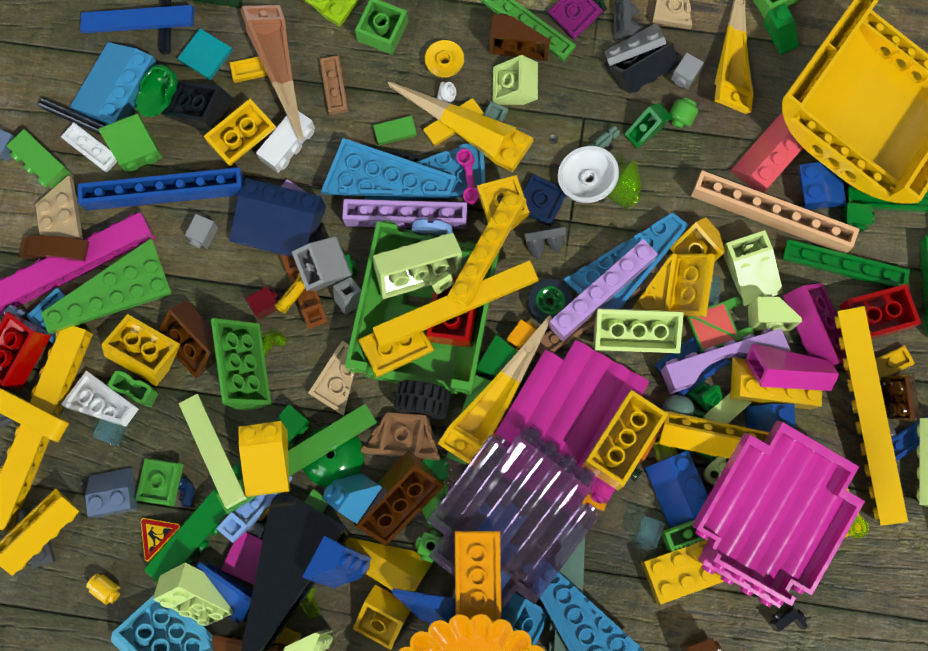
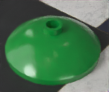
M329 425L316 429L308 436V438L325 429ZM356 435L332 450L334 452L333 458L329 459L326 454L304 467L303 470L311 481L327 488L334 480L360 473L364 464V453L361 452L363 445Z

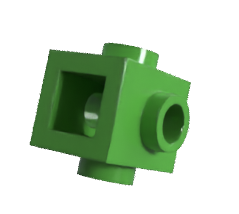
M430 530L429 533L424 532L423 536H418L415 548L418 549L417 553L421 554L420 559L433 563L434 559L443 562L449 540L441 538L442 533ZM431 542L435 544L433 550L428 549V544Z

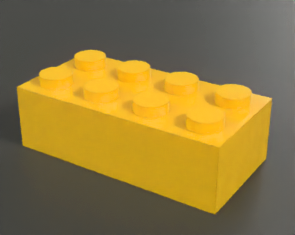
M631 390L623 399L581 467L619 491L625 486L668 416V413Z

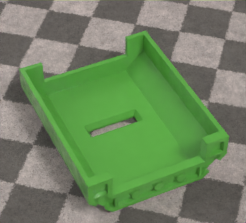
M377 221L346 358V370L352 373H363L364 377L396 384L404 380L422 381L444 387L451 394L462 392L466 395H472L490 302L478 307L472 348L431 343L434 349L433 352L376 378L358 343V339L373 333V327L422 307L407 304V295L433 300L434 290L430 285L383 299L374 270L373 255L398 249L401 246L412 245L422 240L436 238L432 234L417 235L416 232L410 230L400 232L398 225H395L392 221ZM458 242L462 252V269L476 246L474 242ZM500 250L483 280L496 274Z

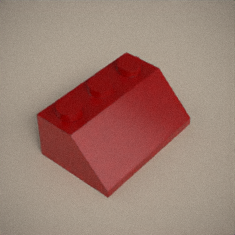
M10 312L5 314L0 323V384L3 387L22 389L52 335L38 325Z

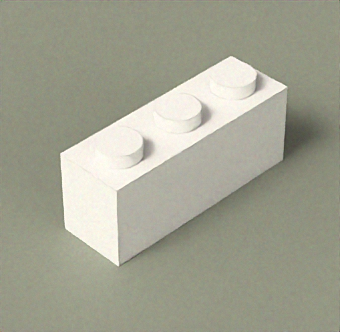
M299 111L303 133L301 141L288 116H286L256 152L259 160L277 173L288 166L291 157L301 150L304 141L310 139L314 133L315 127L312 120Z

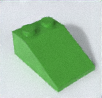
M138 114L99 128L100 134L125 172L135 171L140 166L156 163L158 159L163 158L155 136Z

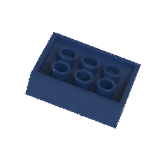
M246 178L238 196L229 241L294 258L292 251L314 241L326 210L322 196Z

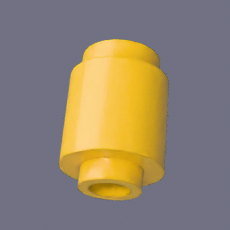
M96 573L86 585L89 593L105 605L114 603L120 596V586L104 574Z

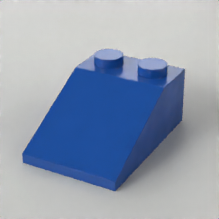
M393 589L392 594L420 620L428 621V626L438 620L449 623L450 619L456 615V598Z

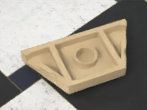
M67 176L35 204L39 235L83 240L74 179L71 176Z

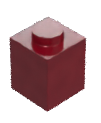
M267 286L250 295L246 300L255 316L261 320L277 311L275 304L280 300V297L275 290L271 291Z

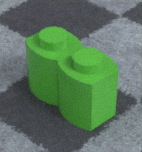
M115 371L108 383V386L113 391L146 407H152L159 394L155 388L121 371Z

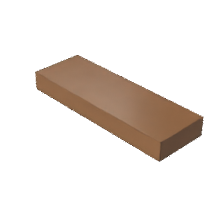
M339 55L320 58L329 115L349 112Z

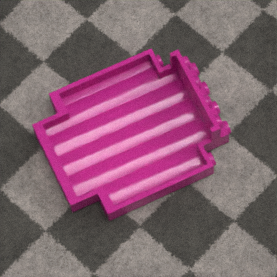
M577 340L573 343L564 360L554 353L545 350L494 435L493 439L496 440L499 446L511 448L499 470L502 472V476L507 480H515L521 483V487L528 492L534 491L538 493L543 501L549 504L553 502L559 506V510L568 515H575L587 494L591 495L590 498L599 504H602V502L606 504L615 489L581 466L625 396L631 390L642 396L649 381Z
M777 420L765 442L744 433L692 524L697 529L695 534L705 540L710 537L698 558V561L703 564L701 568L712 575L714 572L721 574L720 579L731 586L735 582L740 585L739 590L749 596H752L753 593L759 596L758 601L768 607H771L773 604L780 608L784 602L792 606L796 597L789 593L790 589L802 595L804 591L813 595L865 502L846 490L859 466L789 425Z

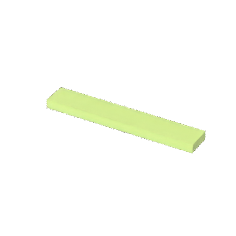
M196 394L179 403L226 509L247 499L200 396Z

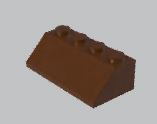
M407 451L378 481L377 484L382 488L357 524L354 522L355 527L387 546L445 485L422 460Z

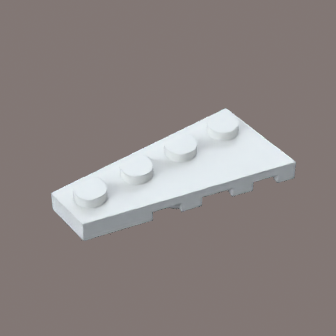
M88 371L83 374L61 403L65 408L125 427L139 410Z

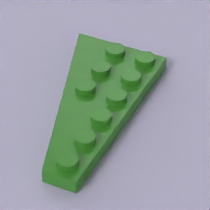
M152 238L41 312L47 332L51 334L172 295Z

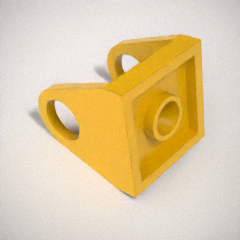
M517 175L477 185V191L488 223L500 204L497 198L504 196L506 191L524 197ZM527 204L524 205L512 229L529 215L530 212Z

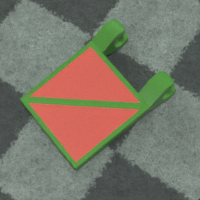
M738 296L709 306L706 317L686 316L701 353L710 347L716 346L718 348L726 342L732 340L736 342L742 340L745 336L754 334L752 327L737 332L729 310L735 309L741 304Z

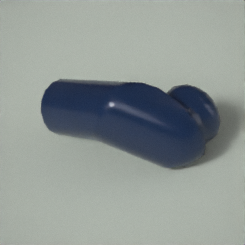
M181 477L178 488L183 494L181 505L192 507L195 487L186 477Z

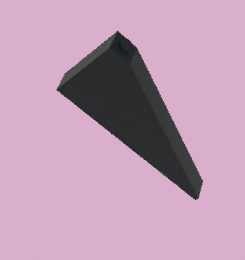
M281 492L279 495H276L269 507L241 651H269L316 583L303 578V575L323 537L326 536L343 544L349 535L346 526L287 492Z

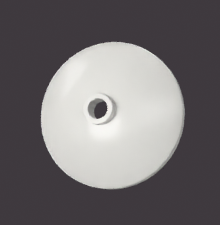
M585 146L572 151L563 159L558 170V182L563 193L570 199L581 203H592L605 198L613 191L619 178V168L614 156L607 150L597 146Z

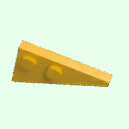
M677 254L669 256L633 306V310H669Z

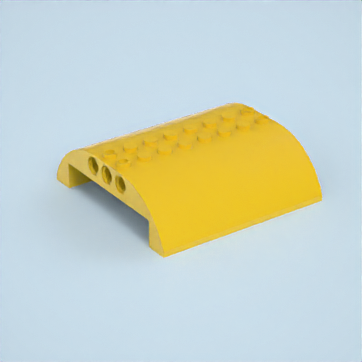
M853 0L783 97L782 113L784 120L793 137L808 153L854 188L872 197L889 202L918 203L928 190V54L872 10L879 0Z

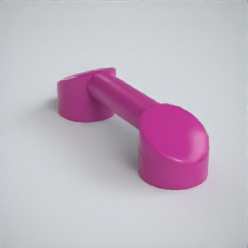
M462 149L457 153L456 159L464 168L467 189L463 193V198L468 204L473 205L480 201L472 170L475 160L470 150Z

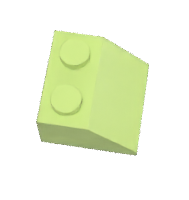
M520 55L493 67L494 103L499 105H524L538 99V62Z
M760 294L748 306L749 327H752L753 331H764L769 328H773V330L781 328L782 331H791L802 322V318L780 297H772V294Z

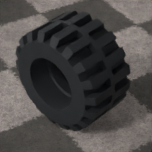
M415 380L400 381L398 383L394 409L403 414L426 415L432 420L445 419L451 392L444 387Z

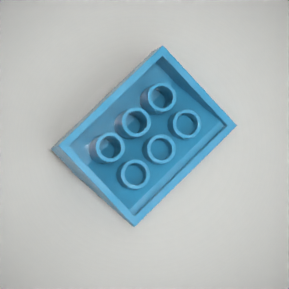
M108 42L69 108L105 125L130 117L137 107L135 101L140 90L141 79L151 67L158 63L153 56L136 48Z

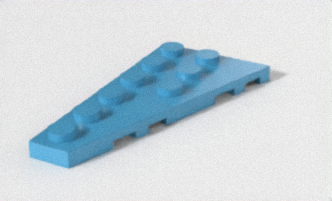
M343 138L322 187L321 194L450 197L457 176Z
M465 143L451 151H444L417 162L418 164H424V166L457 176L450 197L365 196V200L421 201L463 198V193L467 189L464 168L456 159L457 153L462 149H468L473 154L475 162L472 170L476 189L477 185L486 183L484 154L470 143Z
M543 557L523 568L569 651H644Z

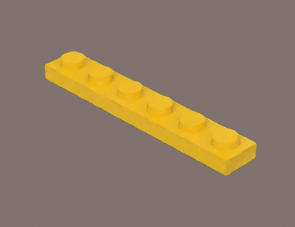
M506 191L448 294L450 300L466 307L469 306L526 204L525 197Z

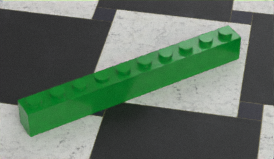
M289 404L274 420V422L282 421L288 430V451L295 447L296 444L294 442L299 436L303 437L309 431L310 427L308 426L311 424ZM241 459L233 467L239 481L243 479ZM217 488L211 492L144 569L157 583L160 575L183 563L192 566L195 562L194 557L199 552L202 553L210 544L208 541L213 535L217 536L220 533L216 528L229 514L225 512L216 496L218 494Z

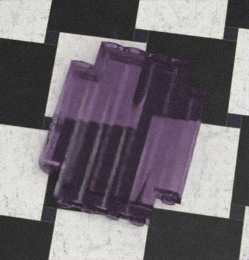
M532 426L529 429L524 427L513 439L510 447L506 446L508 441L497 434L496 437L490 435L427 520L428 523L444 534L428 557L454 577L455 531H500L502 609L515 591L535 604L599 518V515L596 514L598 511L596 507L589 502L586 504L582 503L583 499L597 482L594 479L596 474L587 467H584L582 470L576 465L577 460L568 453L565 456L557 451L560 448L551 440H548L546 443L540 438L541 433Z

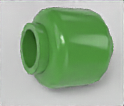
M685 97L676 100L669 112L672 117L671 124L680 129L683 126H691L698 114L697 103Z

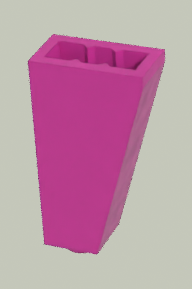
M757 344L751 345L746 358V363L760 387L832 391L839 375L833 364L828 360Z

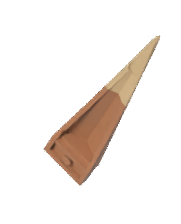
M280 5L242 6L241 14L246 25L245 29L301 141L303 133L292 78L285 18Z

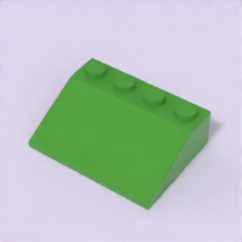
M217 318L211 319L222 404L238 410H256L271 405L260 324Z

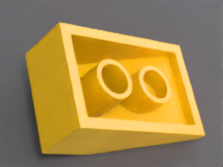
M282 421L240 426L239 452L245 496L289 492L288 430Z

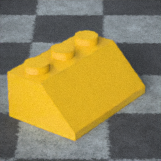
M249 99L204 135V138L216 154L230 166L276 129V126Z
M128 314L101 344L106 358L155 386L160 383L170 370L180 347L178 342Z

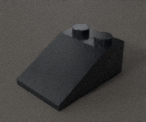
M179 81L177 91L173 95L170 105L164 110L163 115L209 132L226 118L235 99L220 86Z

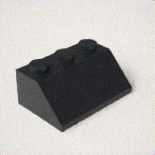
M666 40L665 45L609 66L608 61L604 65L622 90L634 93L647 83L654 82L662 74L671 72L674 67L679 65V60L673 43Z

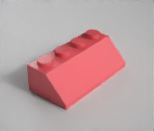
M783 114L776 118L730 170L751 189L762 193L766 192L804 149L789 131Z

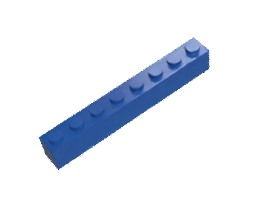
M241 168L80 183L78 184V203L86 211L239 196L245 181V175Z

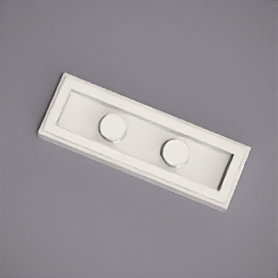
M74 122L61 136L64 141L106 173L117 163L111 150Z

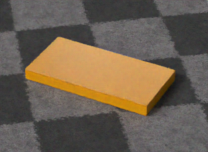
M455 531L456 615H465L471 620L477 614H484L491 619L492 623L502 619L500 531Z

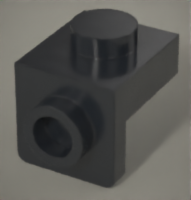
M789 608L785 612L780 610L772 616L774 620L769 623L773 630L778 632L792 622H795L803 630L809 627L806 624V616L802 611L795 608Z

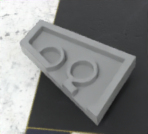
M655 23L604 52L609 66L665 45L666 40L658 23Z

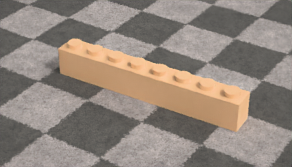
M701 171L691 194V197L845 254L854 247L859 229L705 171Z

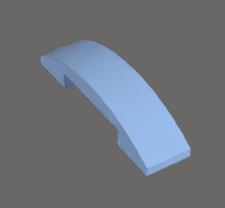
M279 493L257 496L236 509L233 513L231 512L216 529L234 543L271 506L272 499L279 495Z

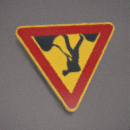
M142 518L141 530L145 561L150 562L176 534L181 525Z

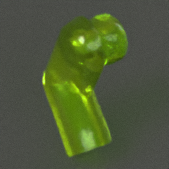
M276 332L264 338L262 342L264 356H267L272 346L276 344L283 346L286 343V337L282 336V333Z
M314 587L301 604L302 609L310 618H317L321 613L320 608L313 600L316 590Z

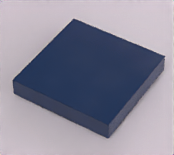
M531 174L523 190V195L526 198V204L530 212L528 217L551 227L566 197L560 186Z

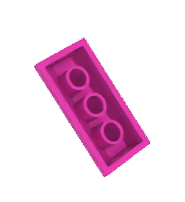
M823 283L804 285L783 295L785 303L802 318V322L795 329L798 330L801 344L806 349L808 355L828 360L834 367L844 364L843 358H847L846 350H841L839 337H843L842 330L836 327L834 316H837Z

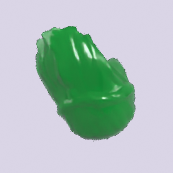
M157 64L151 67L141 79L140 90L135 101L137 105L136 110L139 111L140 115L144 117L159 116L170 105L178 85V77L172 69Z

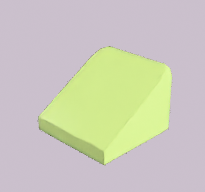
M446 271L429 283L435 293L439 295L454 285V280Z

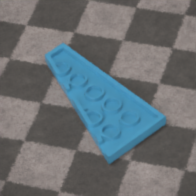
M671 213L627 242H623L597 258L594 262L579 269L573 275H569L563 279V282L578 294H581L644 239L658 253L655 261L602 307L604 309H621L689 225L674 213Z

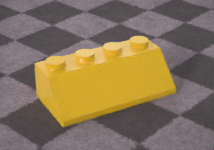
M732 358L730 399L762 404H794V408L808 410L822 407V390L760 387L747 365L746 359Z

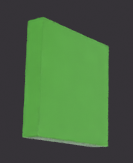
M145 458L135 500L174 507L184 464Z

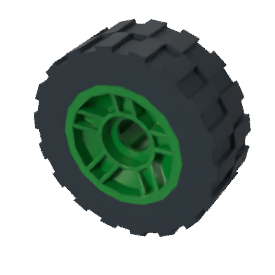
M547 278V280H540L529 292L527 301L529 314L539 324H542L550 315L551 319H553L573 301V294H571L570 288L558 279ZM553 299V305L550 306L546 303V300Z

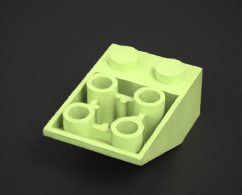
M765 230L725 244L723 256L744 306L750 305L760 294H772V297L783 293L774 251Z
M183 563L160 575L153 600L159 602L161 606L171 608L179 612L181 616L196 620L202 626H208L233 614L232 608L203 571Z

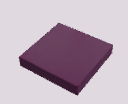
M559 0L548 13L576 40L603 13V10L593 0Z

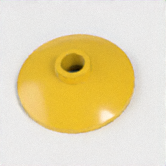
M437 41L427 49L425 63L428 70L435 76L451 77L457 74L463 67L464 53L460 46L452 41ZM443 60H447V61H448V63H446V64H443V63H441V62H442Z

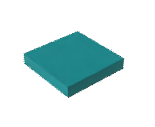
M199 29L177 59L180 63L211 81L233 50L232 47L204 30Z

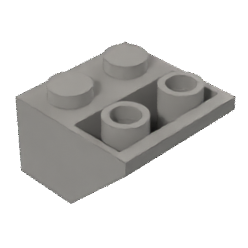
M338 237L309 243L292 251L306 291H318L352 275Z

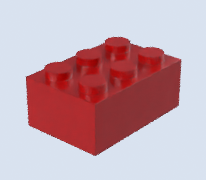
M453 285L439 295L434 291L432 302L448 296ZM478 307L428 328L426 336L430 343L472 348Z
M907 284L848 299L839 305L840 310L865 306L871 340L910 330L921 324Z

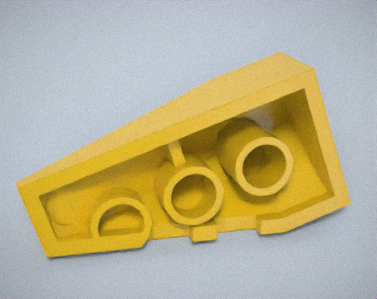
M350 537L344 543L372 558L370 567L365 574L392 591L393 589L416 592L432 565L431 562L420 559L421 555L412 550L385 546Z

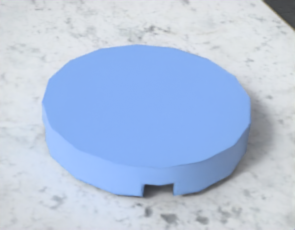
M420 219L412 224V231L422 236L432 234L439 237L440 235H447L453 232L450 224L439 220L428 223L427 219Z

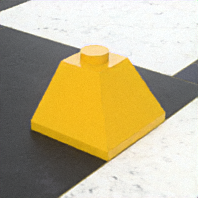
M707 217L695 222L670 248L674 254H714L715 261L725 253L720 232Z

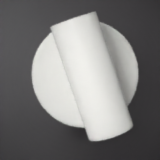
M441 82L437 99L452 102L456 96L455 86L451 82Z

